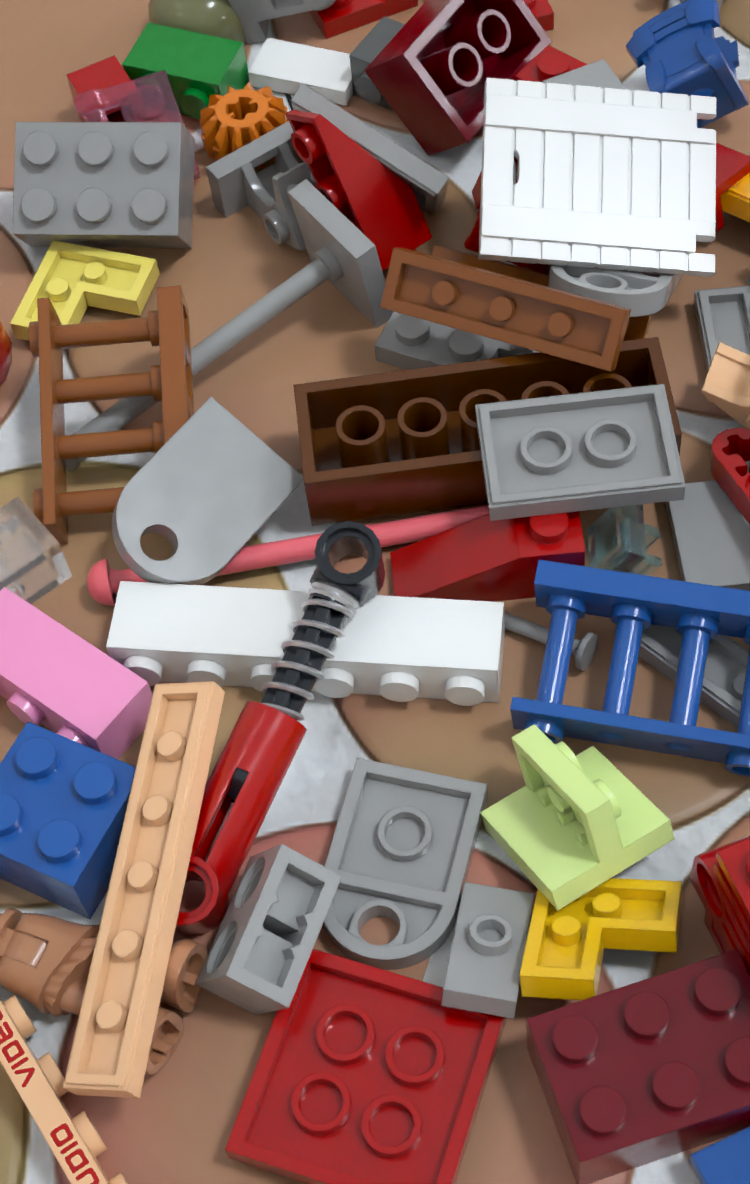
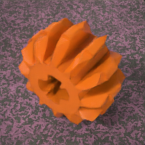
M250 82L243 89L235 90L228 85L224 96L210 95L209 106L200 110L201 118L199 121L203 148L207 151L208 157L215 158L217 161L288 122L286 116L288 110L284 105L283 98L275 97L270 87H263L255 91ZM275 157L269 159V161H275ZM265 162L258 165L257 168L263 170Z

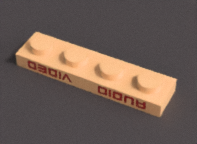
M16 995L4 1002L0 998V1062L70 1183L128 1184L121 1172L108 1180L95 1158L106 1151L107 1147L85 1111L72 1118L60 1097L68 1092V1090L63 1088L65 1076L50 1052L38 1059L36 1058L26 1038L36 1033L37 1030Z

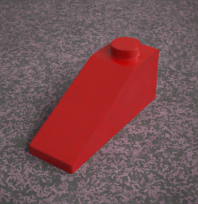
M579 511L490 521L489 514L394 550L390 552L394 596L490 602L535 598L534 581L538 560L585 566V546Z

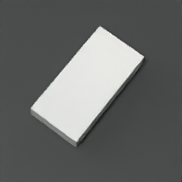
M267 37L248 71L249 82L253 87H270L272 91L292 95L296 93L301 83H303L331 102L347 106L353 94L350 54Z

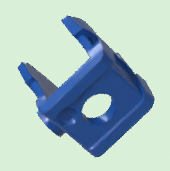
M688 0L669 8L633 32L632 38L626 44L627 52L637 67L640 68L642 65H645L646 80L651 92L716 97V117L710 120L697 119V128H701L735 110L737 111L749 105L748 99L737 81L736 68L740 66L737 40L730 43L724 36L717 38L714 36V28L720 26L719 4L716 0Z

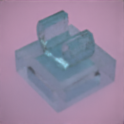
M643 504L609 508L587 529L589 567L650 576L662 565L661 558L649 555L646 552V549L660 538V533L655 527L644 524Z

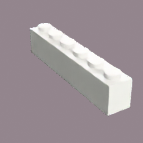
M120 581L106 648L111 658L146 680L149 686L159 682L188 683L215 681L220 687H253L262 692V684L271 682L274 677L271 668L272 664L282 661L284 657L281 647L282 643L292 640L294 636L291 627L292 622L303 618L304 612L301 605L302 602L309 600L310 594L308 591ZM376 595L373 599L364 603L363 607L356 608L354 617L345 619L341 628L344 637L336 638L331 648L335 657L327 658L321 669L325 678L317 679L311 690L332 698H343L351 694L382 695L384 698L396 702H408L416 698L446 699L451 703L461 706H474L481 702L499 703L505 640L504 602Z

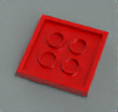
M312 949L289 1008L277 1010L225 1147V1152L230 1159L305 1184H455L507 1017L441 1006L443 987Z

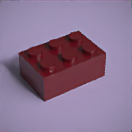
M426 0L364 71L425 153L430 156L469 143L483 126L486 78L515 81V75L547 45H550L552 41L524 0Z
M737 949L526 1019L527 1050L577 1184H590L722 1139L750 1127V977Z

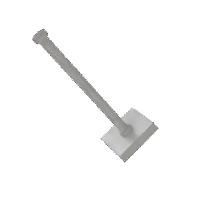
M307 179L289 190L288 195L311 263L191 348L192 376L199 373L327 279L376 328L390 319L394 311L380 308L386 282L376 246ZM153 396L120 399L72 435L118 431L158 401L155 402ZM78 459L65 460L66 468L69 472L80 466Z

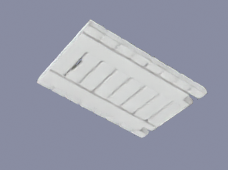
M486 78L479 259L560 266L569 265L585 268L597 267L598 269L657 272L675 275L686 274L688 276L701 277L715 275V255L695 252L696 241L711 242L715 240L716 131L713 129L697 128V119L710 120L716 117V97ZM514 157L517 159V162H518L517 183H516V162L514 161Z

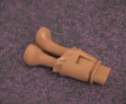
M13 908L7 909L3 914L0 913V985L32 1004L43 1014H52L56 1017L72 1013L79 1016L100 925H83L39 913H22ZM188 939L172 943L160 1001L187 1013L193 1011L202 991V987L195 983L207 958V951L204 945ZM162 1007L158 1009L145 1072L147 1074H155L167 1063L177 1049L184 1032L182 1018L177 1013Z

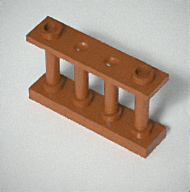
M440 245L433 246L432 255L402 247L393 248L380 308L606 371L616 369L623 341L646 338L652 314L630 317V308L548 287L549 274L500 261L479 259L478 255Z
M181 285L157 287L158 310L148 311V317L62 325L49 297L37 298L38 321L29 323V342L33 357H39L42 488L34 489L33 509L37 524L44 525L56 545L68 544L69 516L113 513L116 503L125 488L117 487L67 492L65 460L145 452L157 453L194 414L189 310ZM151 341L152 347H160V365H151L150 372L63 380L62 349ZM153 396L155 402L162 401L163 420L154 421L151 428L65 435L64 404Z

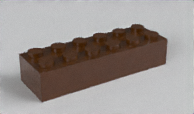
M652 337L623 341L617 366L613 371H606L538 352L293 385L304 487L311 525L317 526L487 503L476 423L475 405L664 384L680 457L682 432L659 338Z

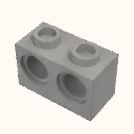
M283 844L251 856L195 984L255 1015L289 1008L342 876Z

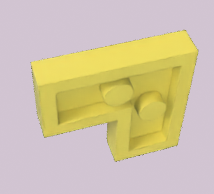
M53 240L10 323L15 338L29 341V323L38 321L37 298H50L62 325L80 323L88 306L140 316L160 275L156 259Z

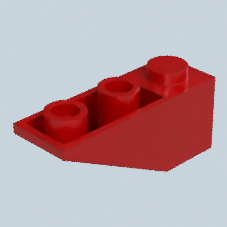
M293 109L286 113L293 130L291 134L292 145L299 157L308 164L316 182L314 187L376 246L382 271L390 265L393 248L402 247L415 250L432 238L413 189L321 114Z

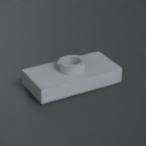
M468 882L464 883L443 987L441 1006L514 1019L520 985L519 974L528 936L533 893Z

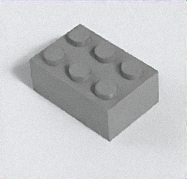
M16 122L12 234L31 247H50L52 241L55 240L93 248L192 249L194 137L181 122Z

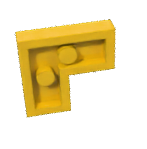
M610 878L558 911L537 889L519 974L522 997L584 1000L596 996L604 949L677 953L683 906L682 881Z

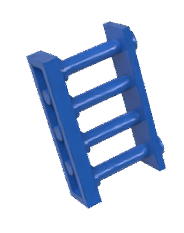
M538 560L534 581L536 607L546 608V611L551 614L536 700L512 697L510 711L513 728L525 730L535 724L554 744L562 742L563 737L725 763L727 771L750 777V648L737 733L696 726L709 640L716 638L717 634L744 638V642L750 646V591ZM585 614L611 618V621L617 625L602 711L562 705L577 620L584 618ZM651 624L677 628L678 633L683 635L669 722L629 715L643 629H648Z

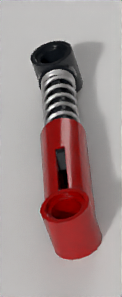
M352 521L336 523L326 529L317 540L314 552L317 566L310 579L312 588L308 591L310 594L309 600L302 602L301 605L304 616L302 619L292 622L291 627L294 636L292 640L282 643L281 647L284 657L282 661L272 664L271 668L274 673L272 681L262 684L261 689L264 694L262 702H246L205 785L185 883L193 880L204 882L206 894L204 901L198 908L189 912H179L175 930L180 934L189 936L207 934L217 928L222 922L229 905L228 894L307 731L305 726L298 722L305 720L304 716L300 713L307 699H315L311 690L317 679L325 678L321 669L327 658L335 657L331 648L336 638L344 637V633L341 631L346 618L354 617L356 608L363 607V604L373 599L383 587L385 569L380 541L373 530L362 523ZM355 554L367 559L363 568L355 573L346 574L334 569L339 559L346 555Z

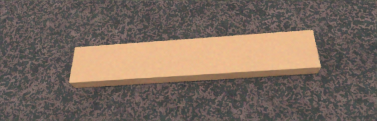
M215 681L155 684L63 1084L64 1089L75 1095L140 1098L225 691Z

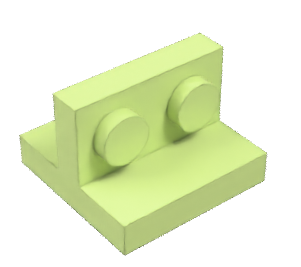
M535 724L511 737L525 786L480 812L485 829L557 911L675 839L670 819L594 746L575 756L564 742L554 744Z

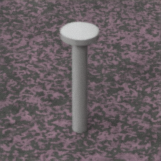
M504 611L505 629L546 644L549 628ZM588 632L582 641L574 638L571 654L576 656L575 667L584 671L591 664L598 646L597 634Z

